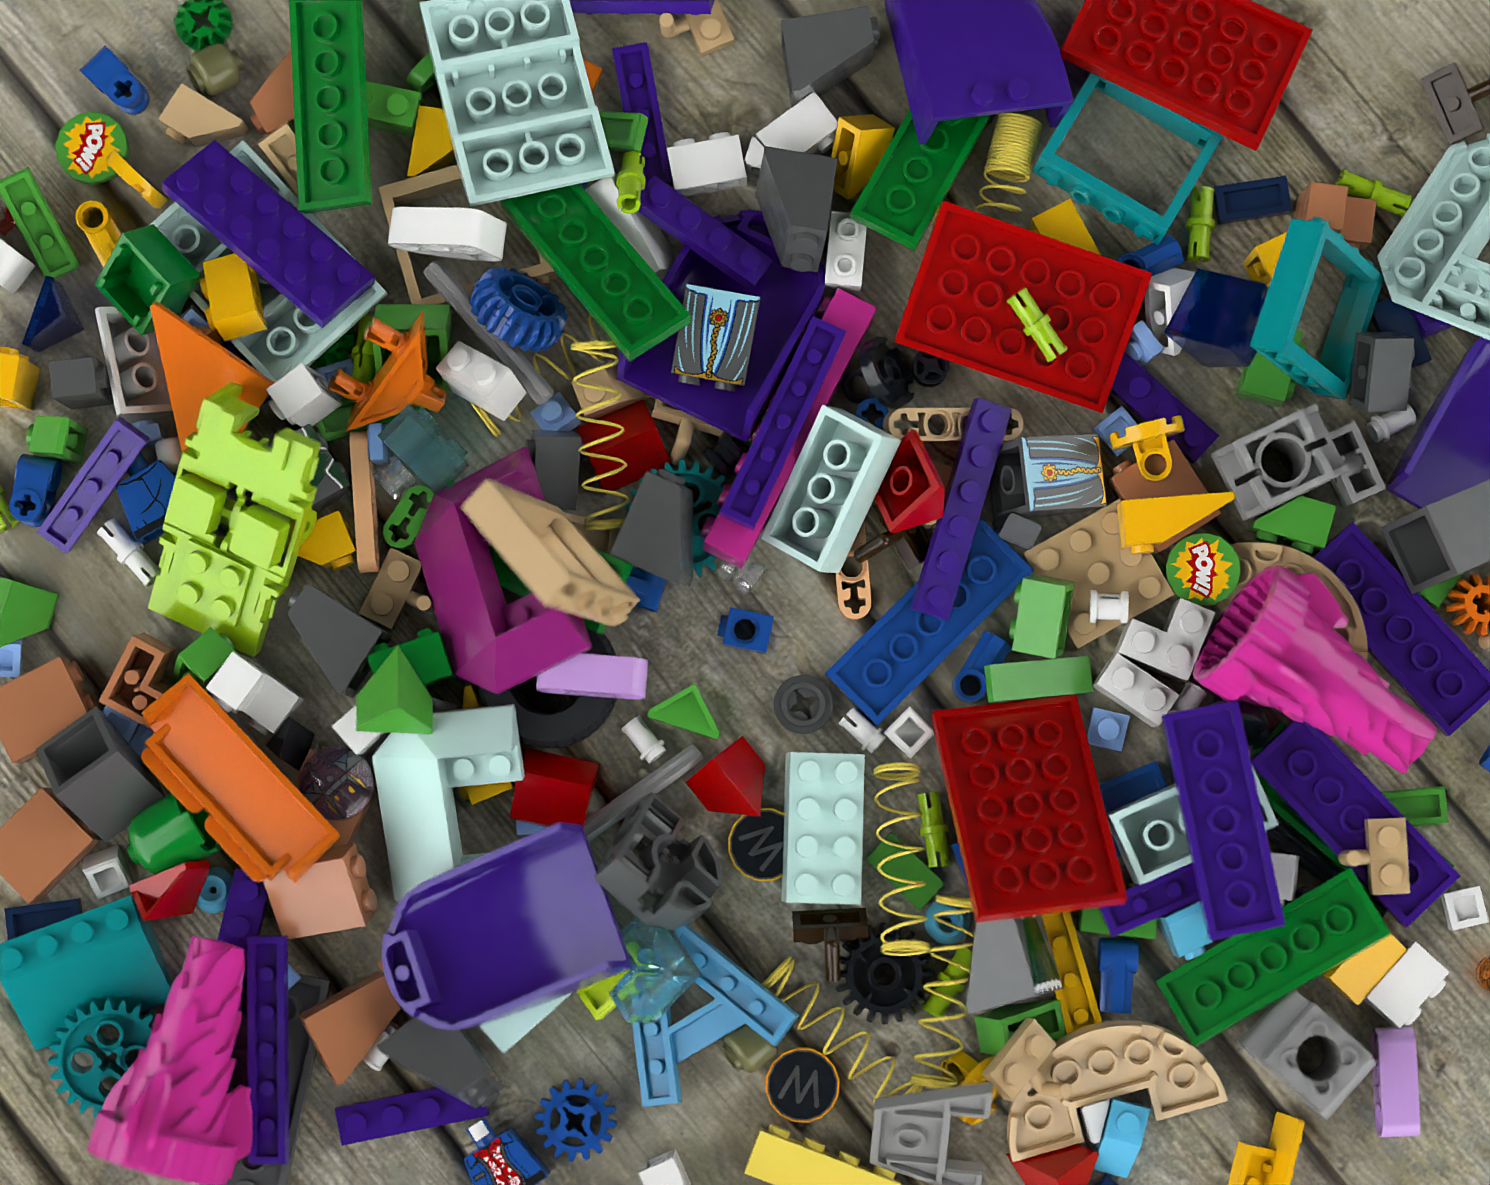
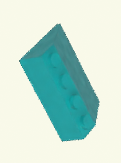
M132 895L0 943V982L35 1051L50 1046L52 1041H62L54 1033L57 1027L68 1029L63 1021L67 1014L78 1019L76 1008L79 1005L90 1011L92 999H96L100 1007H104L108 996L112 997L114 1006H119L122 999L126 997L128 1001L127 1008L132 1010L140 1002L142 1003L140 1012L166 1003L172 986L150 920L143 921Z

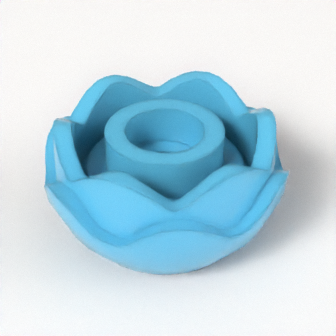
M210 867L196 905L207 913L215 914L224 911L233 876L222 867ZM212 887L217 889L215 894L210 891Z
M936 901L932 902L926 910L925 916L928 918L924 921L926 932L941 944H953L962 940L967 935L966 933L935 920L933 915L937 912L967 908L942 904ZM969 912L937 916L943 920L949 917L951 923L969 931L971 922Z

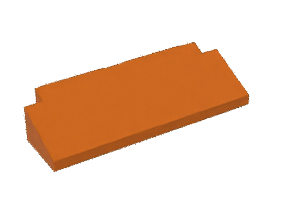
M189 673L142 711L145 724L155 733L145 741L146 748L141 754L143 763L190 813H198L204 810L209 815L205 821L206 831L253 881L262 882L268 878L271 882L283 871L295 884L340 838V834Z

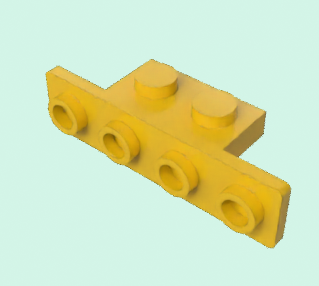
M1277 1112L1268 1148L1238 1141L1228 1185H1290L1299 1145L1302 1141L1304 1120Z

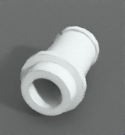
M1407 403V411H1389L1382 416H1372L1371 421L1366 424V428L1373 441L1376 443L1380 441L1387 442L1390 440L1391 435L1410 425L1416 424L1417 418L1414 410Z
M1186 682L1185 687L1167 714L1198 708L1202 700L1207 696V693L1199 686Z
M855 706L839 722L840 726H843L863 745L861 747L863 751L867 749L870 753H873L886 739V736L882 734L883 729L881 727L877 729L857 711Z
M640 715L629 721L621 729L641 753L639 758L642 761L646 760L651 764L666 752V749L663 747L665 742L662 739L658 741L643 722Z
M390 1022L362 1060L374 1070L380 1071L389 1058L379 1051L377 1045L401 1027L394 1022Z

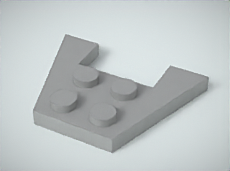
M993 1082L875 1098L870 1163L933 1185H981L982 1162L946 1159L951 1115L989 1119Z

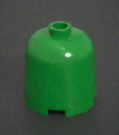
M172 793L137 813L132 818L128 828L129 845L127 846V851L130 858L136 865L141 864L146 870L155 875L183 863L199 861L223 848L205 829V821L209 815L204 810L198 813H190Z

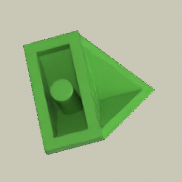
M0 577V647L49 629L60 594Z
M398 645L356 697V731L432 734L433 732L432 697Z
M695 684L652 707L647 714V717L712 739L718 740L720 732Z

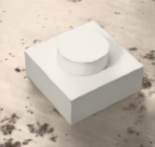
M1475 885L1445 892L1441 895L1449 930L1453 931L1489 922L1480 886Z

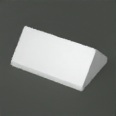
M618 174L600 179L586 188L585 191L655 274L660 279H663L676 258L658 225L638 211L626 214L621 211L622 207L618 209L617 198L619 190L616 185Z
M97 307L95 313L117 416H121L129 423L173 414L156 332L141 336L116 307Z

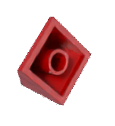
M643 399L596 419L619 424L625 429L621 435L585 448L586 452L619 458L627 463V467L622 471L599 479L604 490L616 491L637 482L640 478H644L646 471L651 472L653 468L657 471L659 468L664 470L666 462L672 466L656 425ZM592 422L577 427L583 445L621 431L617 427ZM589 456L597 476L624 466L623 463Z
M911 429L900 439L901 443L874 498L891 533H898L944 517V486L917 430Z
M527 748L523 757L525 777L521 781H516L510 819L544 827L552 826L558 822L579 824L584 829L599 763Z

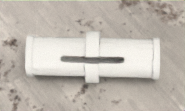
M115 518L107 521L104 524L107 528L101 527L97 534L118 555L117 560L121 565L126 564L143 582L145 587L154 584V578L161 569L143 551V544L134 541Z

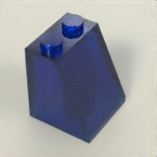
M1197 268L1164 333L1205 367H1249L1257 353L1250 344L1269 287L1261 282Z

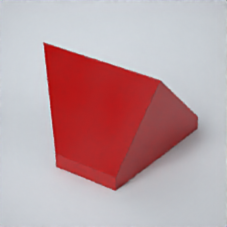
M742 736L714 757L685 783L708 811L760 817L765 763Z
M209 860L183 863L129 885L143 921L193 914L210 869Z
M1075 1144L1016 1162H1012L1009 1153L1006 1155L1025 1185H1087L1099 1153L1081 1144Z

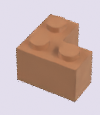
M1310 182L1296 199L1294 219L1308 221V219L1313 220V217L1322 218L1329 222V227L1332 230L1342 234L1345 237L1344 240L1349 245L1356 247L1359 251L1366 249L1372 241L1376 200L1348 197L1347 186Z
M145 632L133 635L99 702L149 728L144 722L142 711L171 688L160 681L177 649Z

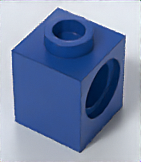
M730 607L729 616L721 615L717 636L724 637L723 646L766 655L774 616ZM745 620L755 626L756 632L751 639L740 640L735 636L734 628L738 622Z

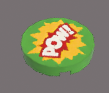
M97 112L81 113L68 120L59 131L55 145L57 160L63 170L77 182L88 185H99L119 176L106 161V157L114 149L126 159L130 155L129 142L122 126L108 115Z
M1209 532L1193 533L1180 540L1171 550L1166 564L1167 581L1178 597L1199 606L1215 605L1227 599L1237 587L1241 574L1240 558L1233 546L1222 536Z

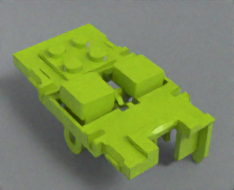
M230 382L209 397L203 399L196 424L198 431L186 437L185 445L189 446V448L182 452L162 529L166 532L159 539V544L164 546L159 563L161 570L156 575L148 609L202 634L211 627L218 634L226 635L232 641L236 650L254 657L261 651L269 621L274 616L278 598L289 587L301 543L309 537L316 524L317 512L311 508L317 488L310 485V480L314 479L319 462L318 453L321 443L287 427L275 436L272 448L268 447L269 439L263 438L259 442L251 439L252 432L249 430H245L241 434L237 433L240 427L258 416L260 408L238 399L243 386ZM237 485L236 494L238 500L226 499L227 491ZM245 489L253 492L251 500L258 502V505L245 506L247 500L244 494ZM221 515L230 519L229 532L225 538L212 533L218 529ZM287 552L284 565H282L279 562L281 561L282 555Z

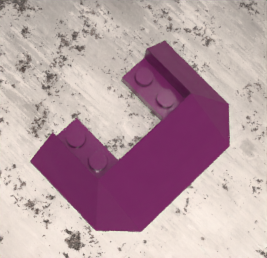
M525 446L434 494L414 542L453 674L496 694H500L592 648L581 616L544 605L534 592L506 605L488 547L491 542L461 508L486 479L545 502L529 449Z

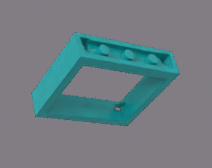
M1090 73L1074 102L1039 156L1032 172L1047 180L1046 184L1057 186L1069 193L1078 203L1088 204L1102 212L1107 220L1121 223L1133 230L1140 239L1143 236L1159 245L1223 135ZM1095 88L1202 150L1163 216L1055 154Z
M1313 217V220L1308 219V221L1291 219L1250 346L1311 394L1345 400L1352 377L1356 332H1367L1384 277L1373 267V262L1364 259L1359 254V249L1349 245L1344 240L1345 237L1342 234L1332 230L1329 227L1328 221L1319 217ZM1322 254L1347 277L1318 362L1293 342V338Z

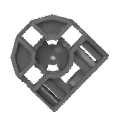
M653 793L648 794L631 807L593 879L614 895L624 907L648 927L658 926L674 930L692 923L710 907L712 903L710 898L722 882L720 860L709 841L702 835L690 843L685 839L678 841L676 837L684 820ZM642 839L648 845L637 856L632 850ZM668 853H670L674 857L670 859L667 857ZM645 892L656 898L652 908L649 906L647 909H644L641 906L644 901L640 897Z

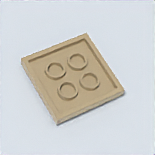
M1120 498L1023 553L1030 567L1034 570V574L1075 582L1067 632L1077 649L1123 624L1120 620L1089 622L1090 590H1096L1098 594H1121L1122 591H1128V620L1175 595L1151 553L1132 554L1131 548L1121 549L1117 504L1121 502Z

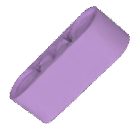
M581 653L538 674L536 690L554 694L645 699L648 660L635 657Z
M1411 1026L1372 1028L1371 1054L1373 1055L1372 1059L1376 1062V1065L1372 1068L1377 1134L1379 1137L1419 1136L1420 1106L1414 1030Z

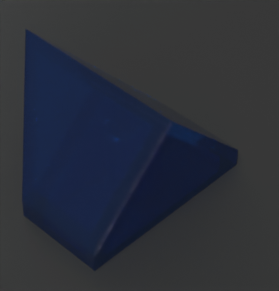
M47 275L45 276L22 345L38 353L85 330L63 285Z

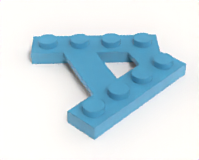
M689 925L675 929L659 953L641 955L654 974L629 995L642 1107L682 1102L678 1063L745 1023L773 1046H776L799 1017L797 1012ZM689 977L715 998L712 1002L677 1023L672 1024L668 989Z

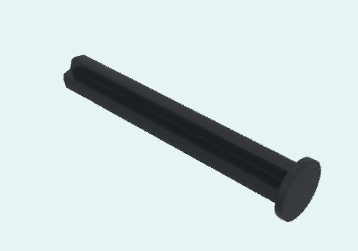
M1278 822L1277 826L1266 830L1267 839L1287 855L1300 856L1299 865L1322 883L1342 873L1340 869L1280 822ZM1365 890L1383 918L1388 910Z

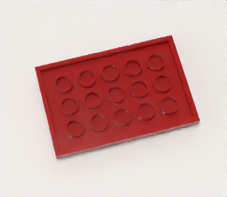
M1085 0L1060 50L1062 59L1256 151L1313 29L1251 0Z
M942 201L893 342L1103 414L1152 273ZM1027 287L1028 292L1043 315L1046 313L1051 318L1049 324L1068 348L1060 355L1053 344L1049 343L1050 348L1056 355V358L1047 362L1046 357L1033 337L1025 334L1023 331L1025 328L1024 324L1006 301L1012 295H1015L1024 307L1025 303L1017 292Z
M1077 695L933 711L931 715L932 725L976 923L1125 904L1127 894Z

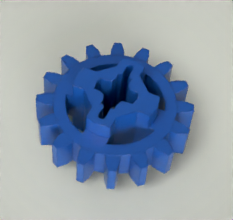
M583 1078L578 1079L576 1087H572L569 1080L566 1079L563 1081L562 1091H559L554 1086L549 1089L553 1097L552 1100L543 1097L539 1103L546 1110L537 1112L535 1115L536 1119L544 1121V1125L540 1126L536 1132L537 1134H547L548 1138L543 1146L546 1148L554 1144L557 1147L554 1156L557 1158L563 1151L568 1152L570 1162L574 1161L577 1153H581L586 1161L590 1158V1149L593 1148L599 1154L603 1151V1146L600 1143L601 1140L611 1142L613 1136L606 1130L607 1128L616 1127L617 1121L610 1119L608 1115L613 1113L616 1107L615 1105H605L604 1102L610 1095L608 1092L601 1095L595 1093L598 1083L594 1082L588 1089L584 1087ZM582 1095L589 1098L586 1103L573 1102L568 1096ZM556 1106L561 1114L560 1124L553 1129L552 1112ZM572 1111L575 1115L580 1112L584 1114L585 1118L582 1121L584 1128L577 1124L572 1127L568 1124L571 1118L569 1112ZM597 1111H600L601 1127L597 1134L592 1126V1117ZM567 1136L578 1137L583 1144H570L563 1140Z

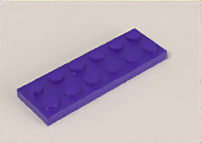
M216 140L212 141L161 182L164 193L321 328L325 327L374 284L375 276Z
M1353 522L1326 544L1324 549L1313 556V558L1328 567L1344 583L1353 596L1364 621L1368 652L1445 737L1455 732L1490 700L1489 670L1418 593L1411 594L1404 577Z
M1238 700L1161 715L1208 940L1211 941L1286 926Z
M1292 720L1251 759L1254 770L1337 858L1339 853L1344 850H1366L1364 819L1405 818L1323 731L1312 727L1305 721L1301 723ZM1406 819L1410 893L1373 896L1403 927L1407 928L1461 876ZM1367 865L1346 866L1354 871L1358 880L1369 890Z

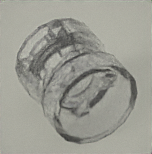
M747 559L743 569L725 561L716 575L724 582H732L736 587V591L743 597H746L762 578L767 568L759 562L753 563L749 559Z

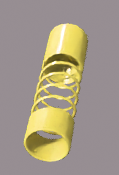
M1015 112L1000 113L997 115V122L985 164L986 167H984L985 171L983 172L985 179L992 185L979 189L980 196L988 203L976 206L974 208L975 212H978V208L984 206H996L1011 212H1021L1022 209L1018 206L996 203L989 200L982 194V191L988 188H1000L1015 194H1026L1025 189L998 184L989 179L987 173L993 177L1011 182H1026L1030 180L1032 166L1038 148L1037 145L1043 128L1042 123L1025 114Z

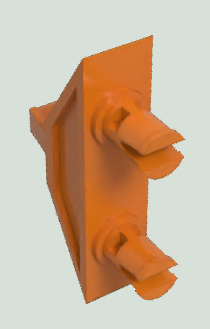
M424 312L420 313L410 329L404 333L398 332L389 325L379 321L376 317L373 318L372 326L369 325L367 327L364 339L370 340L392 352L373 380L367 384L360 382L338 368L336 377L332 376L328 385V390L334 391L355 402V405L350 410L346 431L406 412L410 405L416 407L419 405L438 413L445 404L447 391L434 383L435 380L426 374L428 362Z

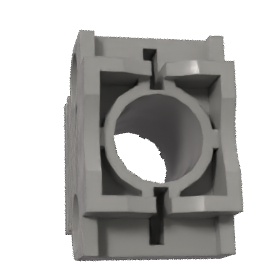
M1317 404L1288 415L1211 454L1228 491L1234 492L1235 499L1233 502L1243 522L1297 498L1349 471L1347 465H1344L1318 413L1319 408ZM1264 449L1275 450L1288 461L1289 478L1287 482L1275 481L1264 472L1261 464V455Z
M1296 990L1272 1003L1251 1028L1237 1040L1257 1062L1324 1120H1328L1376 1065V1062L1371 1058L1373 1055L1319 1006L1309 1002ZM1318 1035L1324 1047L1323 1060L1312 1072L1303 1074L1298 1069L1296 1062L1297 1049L1308 1037Z

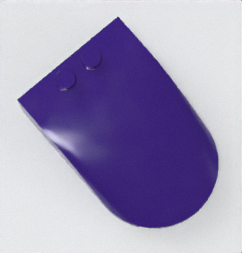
M885 0L886 14L919 145L926 144L938 121L1045 108L1049 127L1054 128L1058 126L1074 102L1057 41L1048 20L1036 0Z
M740 210L737 215L720 218V215L714 217L773 259L770 267L751 292L686 245L683 246L662 280L682 305L686 284L760 297L745 386L737 385V390L734 392L714 388L715 381L701 378L700 385L678 382L679 374L671 373L678 331L632 361H629L620 350L616 377L617 380L747 443L784 378L805 331L817 311L825 286V266L822 265L821 260L818 272H800L793 268L781 266L762 211Z
M1480 337L1468 349L1416 430L1386 484L1387 491L1418 509L1490 479V340Z
M558 822L428 879L411 889L400 900L393 910L396 913L391 921L389 930L384 932L382 964L390 991L399 1005L408 1014L439 1029L472 1028L546 1003L633 968L606 890L593 879L598 868L583 826Z

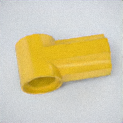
M90 200L78 207L75 219L77 225L87 236L104 268L122 233L112 211L100 202ZM101 211L104 216L103 222L96 228H90V216L94 212Z

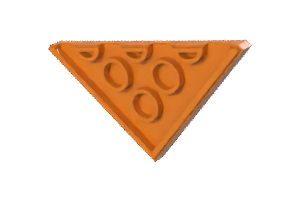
M155 300L150 310L181 451L183 452L189 448V446L185 445L186 437L198 431L196 424L204 398L209 397L228 383L233 382L243 386L238 399L260 408L269 395L266 389L273 385L274 382ZM248 423L240 427L237 433L241 434Z

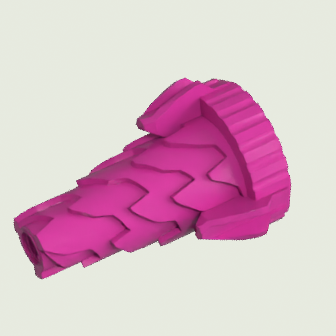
M1275 565L1266 567L1255 575L1233 598L1206 637L1193 667L1194 679L1227 702L1232 700L1245 701L1255 705L1276 708L1294 721L1301 723L1305 721L1312 727L1318 728L1332 737L1336 735L1365 756L1369 752L1401 774L1407 773L1410 764L1424 752L1429 742L1434 739L1437 730L1422 713L1389 691L1387 688L1390 683L1378 676L1372 666L1364 658L1351 650L1350 644L1332 629L1345 627L1348 623V618L1343 614L1338 602L1328 588L1312 572L1295 575L1284 566L1278 567Z
M192 935L182 972L171 986L163 1015L156 1014L146 1050L140 1049L138 1058L111 1089L102 1110H99L87 1147L88 1152L101 1159L134 1170L202 1185H226L227 1180L232 1177L236 1161L250 1154L252 1148L251 1088L239 1085L227 1093L236 1059L231 1058L242 1018V1012L238 1010L241 1002L243 988L241 986L245 971V957L242 947L211 938Z

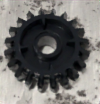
M885 922L880 923V934L877 935L874 934V930L869 924V939L857 937L856 941L858 944L854 948L847 942L842 944V947L850 954L848 958L840 955V964L846 965L845 970H841V978L845 977L846 982L838 984L836 990L837 992H843L849 989L850 994L842 1002L847 1006L856 1000L858 1004L853 1010V1014L859 1016L864 1008L869 1009L866 1016L868 1022H873L876 1012L881 1013L880 1019L882 1024H888V1013L894 1012L896 1021L901 1022L903 1021V1016L900 1009L905 1007L908 1013L913 1016L916 1014V1010L910 1003L914 999L919 1004L924 1005L926 1003V999L918 993L920 989L925 990L923 985L927 984L923 982V977L935 975L933 969H923L922 964L931 962L932 956L930 954L921 957L919 955L892 956L882 953L881 946L884 943L880 937L888 929ZM902 927L893 930L892 935L886 933L884 939L887 942L913 940L915 933L909 931L904 939L899 937ZM881 963H889L894 968L893 979L884 984L877 982L873 975L874 969Z

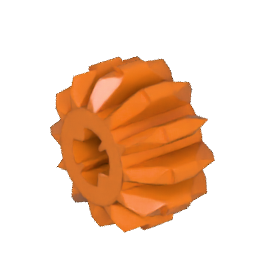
M1475 573L1470 575L1469 582L1463 578L1456 582L1458 590H1451L1447 595L1456 602L1446 606L1445 610L1447 612L1456 611L1457 616L1452 619L1451 624L1456 626L1464 622V634L1468 635L1476 630L1478 636H1485L1488 633V628L1490 629V575L1481 580L1479 574ZM1481 598L1479 604L1484 607L1483 611L1476 612L1477 605L1472 603L1474 599Z

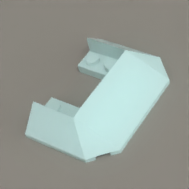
M1489 133L1486 134L1487 139L1468 145L1463 141L1449 146L1377 256L1392 302L1490 340V264L1477 260V257L1490 239Z
M514 704L433 712L432 734L390 733L372 756L394 899L399 903L411 889L420 883L488 854L463 855L453 787L521 781L524 779L525 774Z

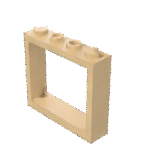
M453 165L378 187L390 228L394 207L460 189L464 186L458 165ZM396 249L411 304L450 305L440 293L422 298L409 251ZM539 252L541 264L517 270L521 274L527 272L529 277L538 279L539 283L543 286L551 284L550 280L557 279L556 272ZM475 283L463 286L470 295L474 290Z
M486 479L461 506L544 605L615 627L617 624H621L628 619L626 614L640 601L559 507L489 479Z

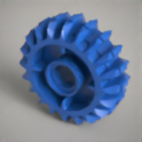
M501 266L498 269L490 268L487 273L484 272L482 277L478 278L473 287L474 290L471 293L469 303L472 306L471 312L478 317L477 322L485 325L488 333L495 334L499 341L504 340L508 342L510 347L519 346L525 352L528 349L536 353L540 350L547 351L556 341H559L564 332L563 329L566 326L568 316L565 312L566 307L558 302V295L552 294L549 291V286H543L539 283L538 279L529 277L527 272L521 274L515 268L507 270Z

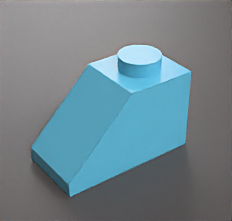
M1197 901L1157 918L1162 934L1175 957L1180 958L1184 956L1186 960L1193 959L1206 952L1204 946L1213 942L1208 940L1201 905Z
M1114 1097L1109 1099V1107L1100 1142L1095 1144L1094 1151L1099 1153L1093 1170L1127 1178L1141 1148L1150 1109L1144 1104Z

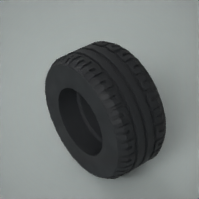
M586 628L592 648L583 652V654L616 656L613 646L604 633L600 634ZM478 686V693L484 705L483 707L515 705L520 742L539 748L567 747L585 740V738L591 736L605 723L618 699L579 695L567 708L548 713L529 707L520 698L516 686L500 694Z

